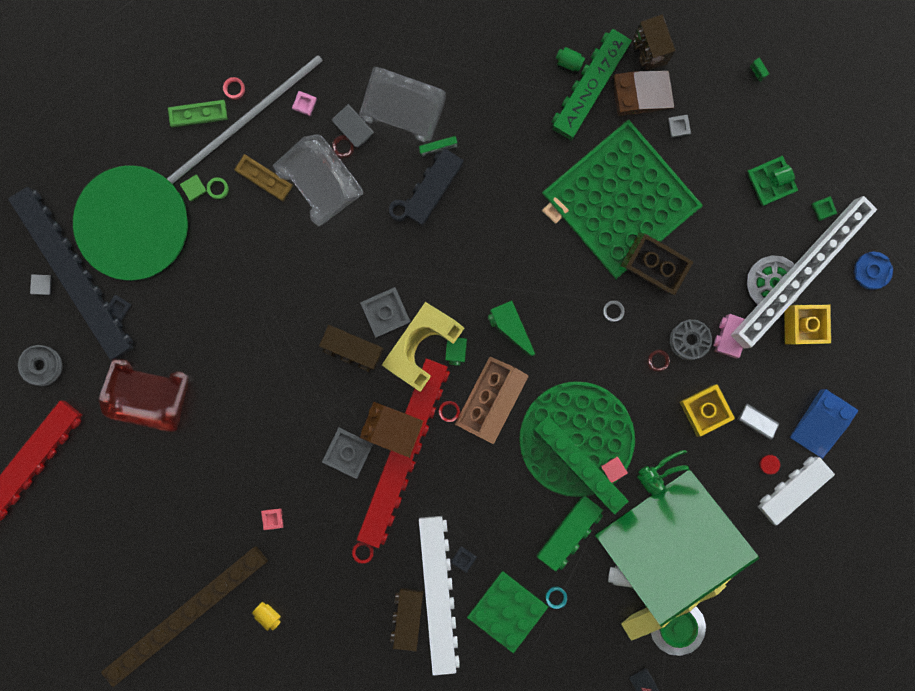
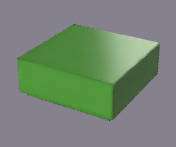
M197 175L180 184L190 201L207 192Z

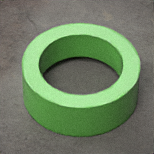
M213 178L208 182L207 192L212 198L222 199L228 194V184L222 178ZM219 181L224 184L225 189L222 194H212L211 185L214 182Z

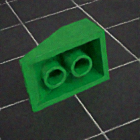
M509 301L491 309L490 315H488L491 326H496V329L527 356H534L535 352L513 302Z

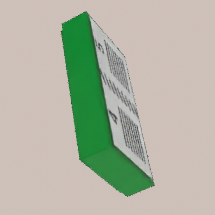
M453 136L421 145L419 150L421 157L443 151L444 148L451 149L457 147L458 143L456 137Z

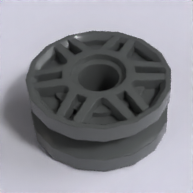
M689 319L673 328L669 344L677 357L692 361L708 353L712 345V335L710 329L704 323ZM688 335L694 337V345L687 343L686 338Z
M42 345L30 346L19 357V374L23 380L30 384L38 386L50 385L61 374V357L50 347ZM43 361L44 367L38 371L37 363Z

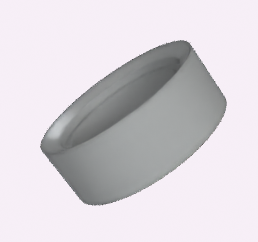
M610 301L604 306L603 315L606 320L617 322L624 316V307L618 301ZM615 304L620 308L621 313L618 318L612 319L607 315L606 310L609 305Z

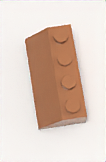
M489 357L455 425L494 444L528 375L506 363Z

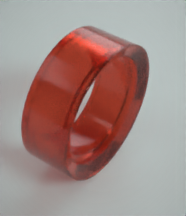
M342 135L334 140L333 150L339 157H348L352 154L354 145L346 136ZM346 140L350 143L351 147L347 153H339L337 151L336 145L339 141Z
M663 350L653 351L648 357V364L655 371L665 370L669 366V355ZM657 353L662 354L666 359L665 365L661 368H657L652 364V357Z

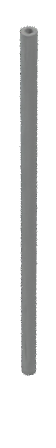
M317 55L167 179L173 184L320 64L323 61L320 56Z

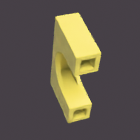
M425 302L382 366L421 392L431 375L415 363L414 355L417 346L430 335H440L454 344L464 330V327Z

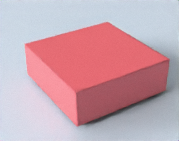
M618 457L601 466L611 483L627 474Z
M281 508L261 511L263 530L283 528Z

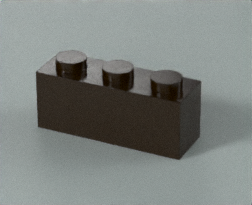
M400 588V593L395 595V604L398 605V611L393 613L392 624H396L395 632L391 631L390 643H394L393 649L417 651L423 591Z

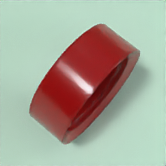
M446 401L440 406L439 415L442 420L453 422L459 417L460 409L455 402ZM447 404H452L457 409V414L452 419H447L442 414V409Z
M364 542L357 543L352 550L353 558L358 563L369 562L374 554L373 547ZM361 545H365L370 549V556L365 560H361L356 556V549Z

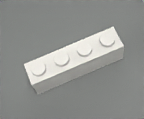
M820 457L808 458L803 463V468L794 470L789 475L790 479L788 481L779 483L774 488L775 492L772 495L767 494L760 500L761 504L758 508L772 524L778 525L835 475Z

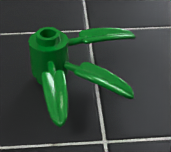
M686 450L676 452L664 458L655 468L645 466L638 472L640 475L637 478L648 493L656 495L665 488L662 478L682 470H689L687 465L670 468L662 475L657 473V470L664 466V464L675 457L687 453Z

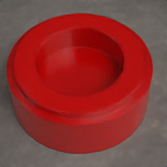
M766 455L760 460V468L766 474H775L780 468V461L776 456Z

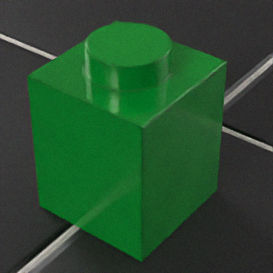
M457 338L454 344L447 340L445 361H449V365L460 366L461 362L465 363L467 339Z

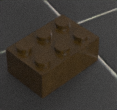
M663 14L640 22L632 42L635 50L638 49L640 56L638 58L641 67H644L645 71H651L667 65L676 50Z
M639 233L623 260L621 267L664 292L675 295L691 268L693 261L649 235Z
M328 325L319 345L323 348L322 352L332 357L335 354L340 355V360L351 365L354 361L359 364V368L368 372L371 369H376L384 351L380 346Z

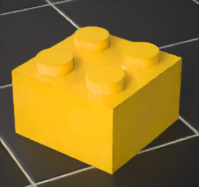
M791 305L784 311L785 344L831 343L830 305Z
M717 384L680 402L696 436H703L735 419Z

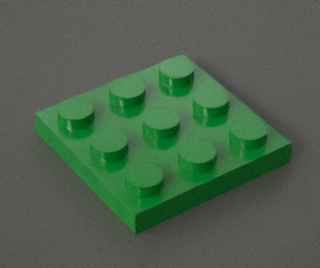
M502 571L467 618L514 653L547 610L548 606Z

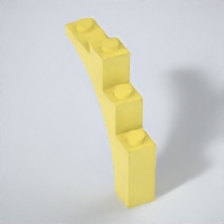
M726 581L724 584L716 588L714 591L706 595L704 598L696 602L694 605L683 611L678 616L690 612L700 602L717 596L726 587L725 584L728 581ZM645 608L629 616L621 625L632 641L664 628L668 623L661 627L648 608Z

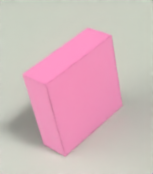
M298 91L292 110L310 116L317 98Z

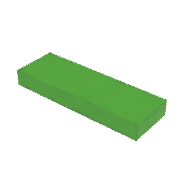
M225 100L168 107L170 127L228 120Z

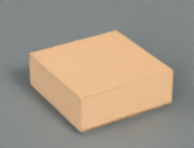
M556 197L553 199L563 209L565 214L569 211ZM551 203L542 210L555 224L562 218V215L557 212Z

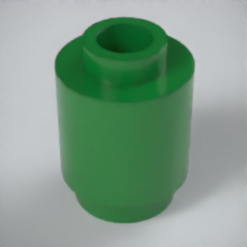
M565 47L564 50H559L556 60H558V65L573 72L574 70L579 72L585 58L581 56L582 54Z

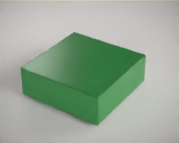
M760 58L753 61L750 65L759 81H762L769 75Z
M831 196L811 204L818 221L838 214Z

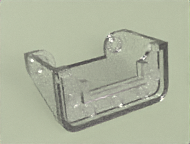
M373 67L359 116L367 123L372 124L373 121L379 120L413 132L416 136L415 139L421 142L431 141L446 100V92L391 71Z
M318 134L303 137L273 165L276 174L281 179H291L313 207L310 210V218L318 226L326 223L363 194V190L326 140Z

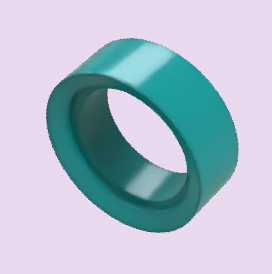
M552 587L546 593V602L554 609L562 608L567 602V594L560 587ZM555 590L562 592L564 596L562 603L554 605L549 601L550 593Z

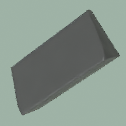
M349 104L332 119L334 124L355 147L363 145L374 133Z

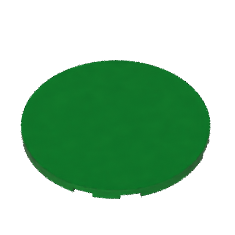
M140 166L115 167L95 177L79 196L73 216L75 240L85 259L101 273L121 280L134 281L150 278L172 264L181 252L188 231L186 206L177 189L161 174Z
M587 382L563 383L542 393L528 408L520 429L521 454L530 473L549 490L571 497L594 495L533 430L546 416H549L605 476L606 474L601 466L615 457L620 459L627 470L635 447L634 427L625 406L608 390Z

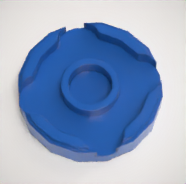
M880 252L865 253L858 258L854 265L855 279L859 285L866 289L875 290L884 287L890 282L893 275V267L889 258Z

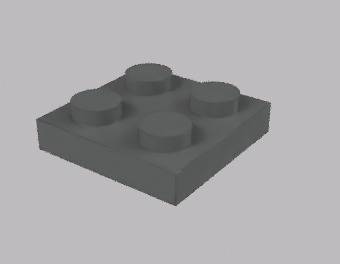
M395 287L360 302L375 338L411 323Z
M339 427L322 463L357 479L374 444Z

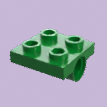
M783 156L747 171L762 206L798 191L794 182L793 170L786 164Z

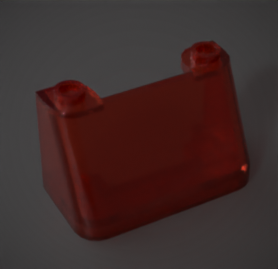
M113 359L99 397L102 414L116 420L167 431H176L188 385V375L182 372H175L170 374L169 378L133 371L128 361Z

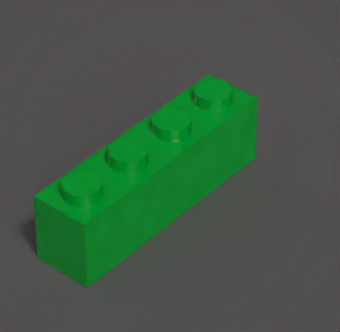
M585 495L581 497L537 554V557L554 571H557L558 568L562 570L568 562L566 560L570 553L573 555L579 548L578 542L582 538L586 539L590 534L591 530L589 528L593 523L597 524L603 517V514H601L603 509Z

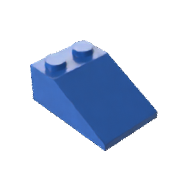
M822 389L818 392L790 438L823 459L850 425L858 410L827 389Z

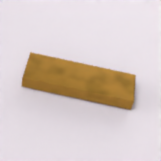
M245 154L234 169L237 173L282 202L293 187L292 184Z

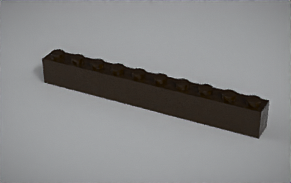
M257 546L252 548L101 671L102 675L112 687L117 685L268 562L267 558Z

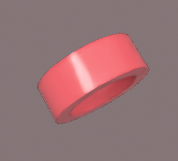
M232 77L224 82L223 91L228 98L235 100L243 96L245 86L240 79ZM232 82H237L241 85V91L237 95H230L227 91L228 85Z

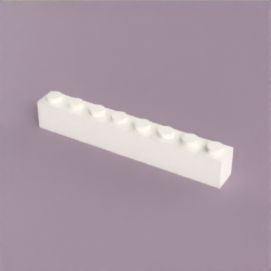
M442 516L419 518L433 675L456 673V668H459L460 665L459 656H455L454 648H458L457 636H453L452 630L456 629L455 617H451V609H454V599L449 597V590H453L452 578H448L447 571L451 570L450 559H446L445 551H449L448 539L444 540V532H447V522L442 519Z

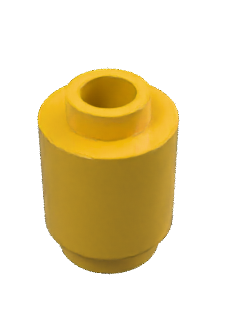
M263 602L252 613L255 616L254 619L267 631L269 629L275 630L281 623L279 621L281 616L271 606Z

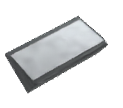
M748 404L744 406L737 418L739 422L768 440L773 439L779 426L778 422Z

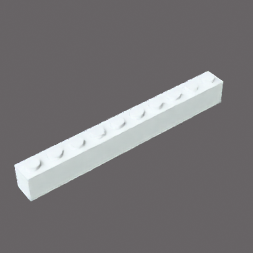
M864 196L853 200L736 328L731 336L744 349L753 347L877 209Z

